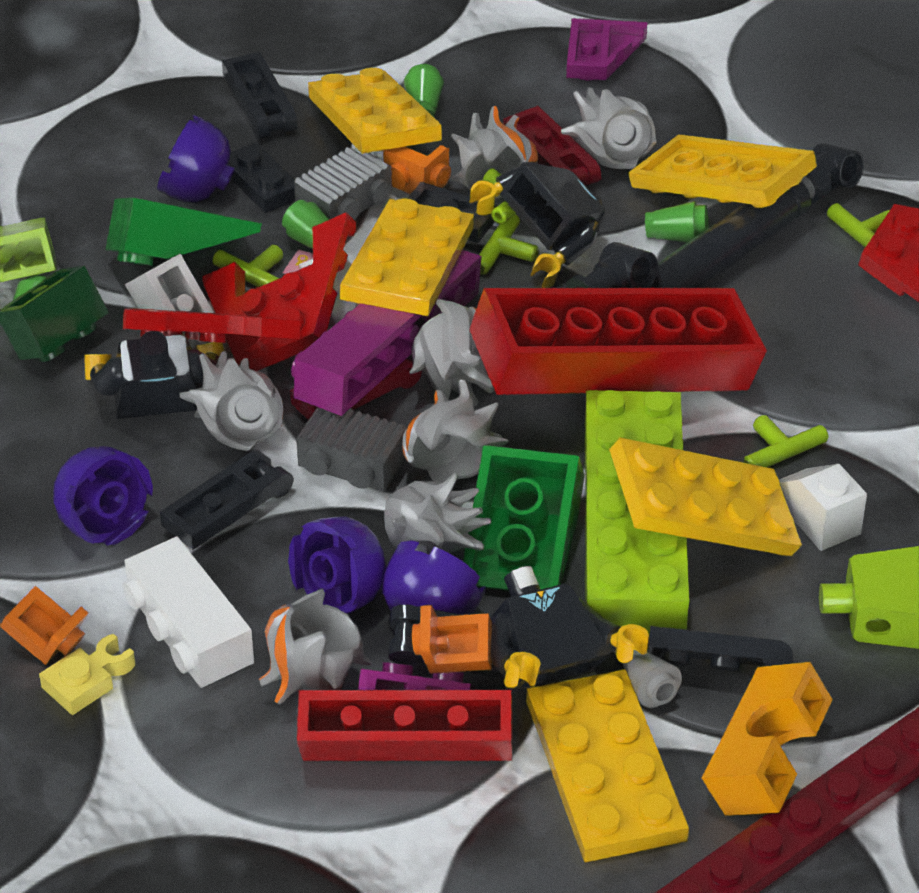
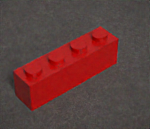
M299 690L297 743L303 761H512L511 690Z

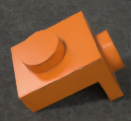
M440 145L428 156L408 147L383 150V162L391 166L392 187L411 194L420 182L443 188L449 181L451 175L449 148Z
M35 586L4 617L0 628L43 664L47 665L59 651L64 656H67L82 640L86 633L80 629V626L89 612L80 607L71 616Z
M432 605L421 606L420 624H413L412 644L415 655L422 656L430 674L492 670V621L488 613L437 617Z

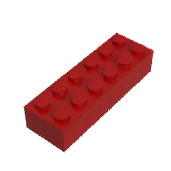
M484 288L469 328L496 395L586 393V390L643 392L748 391L767 352L734 288Z

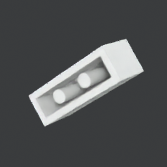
M174 537L124 560L127 581L122 584L129 605L134 610L139 608L142 610L152 635L157 641L164 640L170 647L172 658L181 673L189 672L200 688H203L254 663L251 628L178 537Z

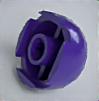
M194 115L193 121H188L168 157L170 159L168 168L171 171L167 173L162 170L157 184V191L182 202H199L207 199L216 188L224 191L235 168L228 165L231 148L229 140L224 133L209 121Z
M89 447L71 456L60 468L54 482L53 501L59 519L74 535L92 544L104 543L106 545H115L132 536L144 522L148 511L143 508L146 503L147 494L152 496L153 484L149 470L138 458L112 447Z
M346 516L321 518L303 525L302 533L293 536L289 547L288 564L291 580L296 590L304 588L308 595L323 588L325 592L323 605L338 608L346 614H351L373 601L382 586L386 563L383 549L376 535L367 525Z
M400 542L389 560L382 578V592L390 610L394 606L406 604L419 607L432 605L434 610L459 615H472L486 592L485 586L479 589L476 587L480 577L462 560L433 546L430 554L415 551L419 542Z

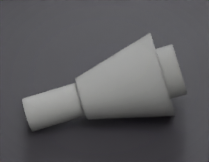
M636 650L633 653V660L623 663L640 704L644 707L655 708L666 704L677 694L681 685L682 675L676 666L648 652L643 655Z

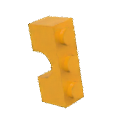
M811 662L757 667L702 776V780L725 816L780 812L797 776V772L781 746L796 738L816 736L833 700Z

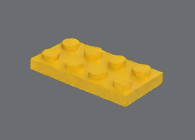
M366 68L361 70L360 74L351 76L327 74L322 76L319 81L308 82L309 98L362 154L442 140L441 124L385 70Z
M678 134L628 173L632 188L647 189L652 193L668 192L682 194L686 198L704 197L717 199L721 203H746L756 208H764L773 205L777 198L792 186L799 184L803 177L817 167L815 153L811 150Z
M389 199L340 284V300L429 316L473 230L474 214L461 212L459 209L450 206L438 208L422 205L411 199Z
M621 437L609 449L634 528L790 557L802 546L774 469Z
M626 669L527 688L526 702L584 863L688 841V824Z

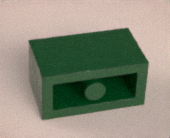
M85 265L59 269L1 308L0 323L20 360L39 358L41 362H45L65 351L63 344L70 339L76 340L92 333L97 328L95 322L108 314L109 311Z

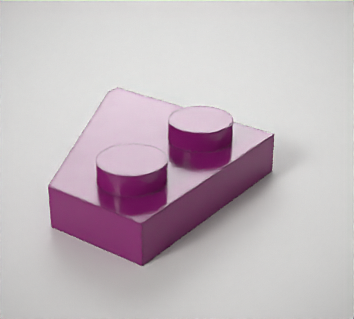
M572 18L566 78H578L584 81L594 79L607 80L647 39L648 22Z
M383 662L382 671L361 668L358 690H475L476 685L463 683L464 673L462 672L433 673L432 678L412 676L414 666Z

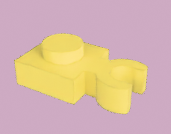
M115 634L105 636L98 642L96 651L88 655L79 647L39 673L41 687L73 716L113 689L112 676L125 675L135 667L134 651L129 648L122 654L114 656L119 651L118 638Z

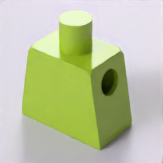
M45 217L0 226V282L56 271V256Z
M919 546L852 556L848 562L845 583L820 584L819 608L821 614L848 613L852 638L857 642L919 649Z

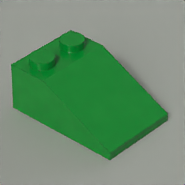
M118 198L114 200L105 250L118 252L117 261L153 266L154 259H169L178 254H187L260 233L262 224L139 198Z
M483 445L476 485L479 492L474 496L473 508L481 507L483 512L477 515L476 518H490L491 523L468 532L470 536L484 545V549L465 548L463 562L479 575L480 579L476 584L478 589L485 586L486 590L509 592L504 577L508 573L526 566L532 567L541 589L561 585L578 521L585 478L579 456Z

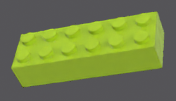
M586 390L585 603L604 619L620 627L628 624L640 625L648 631L649 635L651 626L687 630L689 609L687 538L634 528L609 451L620 437L683 450L681 392Z

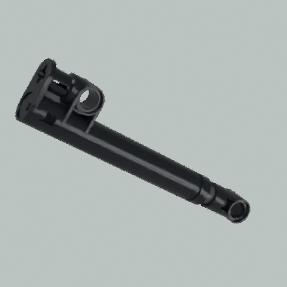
M825 143L817 144L812 149L815 153L817 167L803 177L799 184L792 186L777 198L773 205L756 208L751 204H742L660 262L657 261L656 256L652 252L619 242H612L601 252L593 272L586 277L575 275L567 281L565 288H699L807 212L811 204L816 203L838 186L854 187L863 175V156L858 151Z

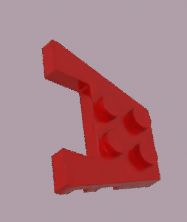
M894 204L863 250L858 266L900 297L906 293L917 302H919V209Z
M347 212L312 227L313 263L295 272H289L266 285L250 289L245 293V271L236 262L202 276V282L215 313L301 321L300 339L227 334L226 340L238 366L244 358H248L249 369L259 371L306 350L320 338L323 332L327 331L337 297V292L333 289L336 274L345 268L348 254L344 251L347 235L354 236L356 221Z
M126 308L123 315V329L141 330V337L150 331L160 332L164 336L183 335L184 331V336L190 340L226 343L227 334L300 339L301 321L219 313Z

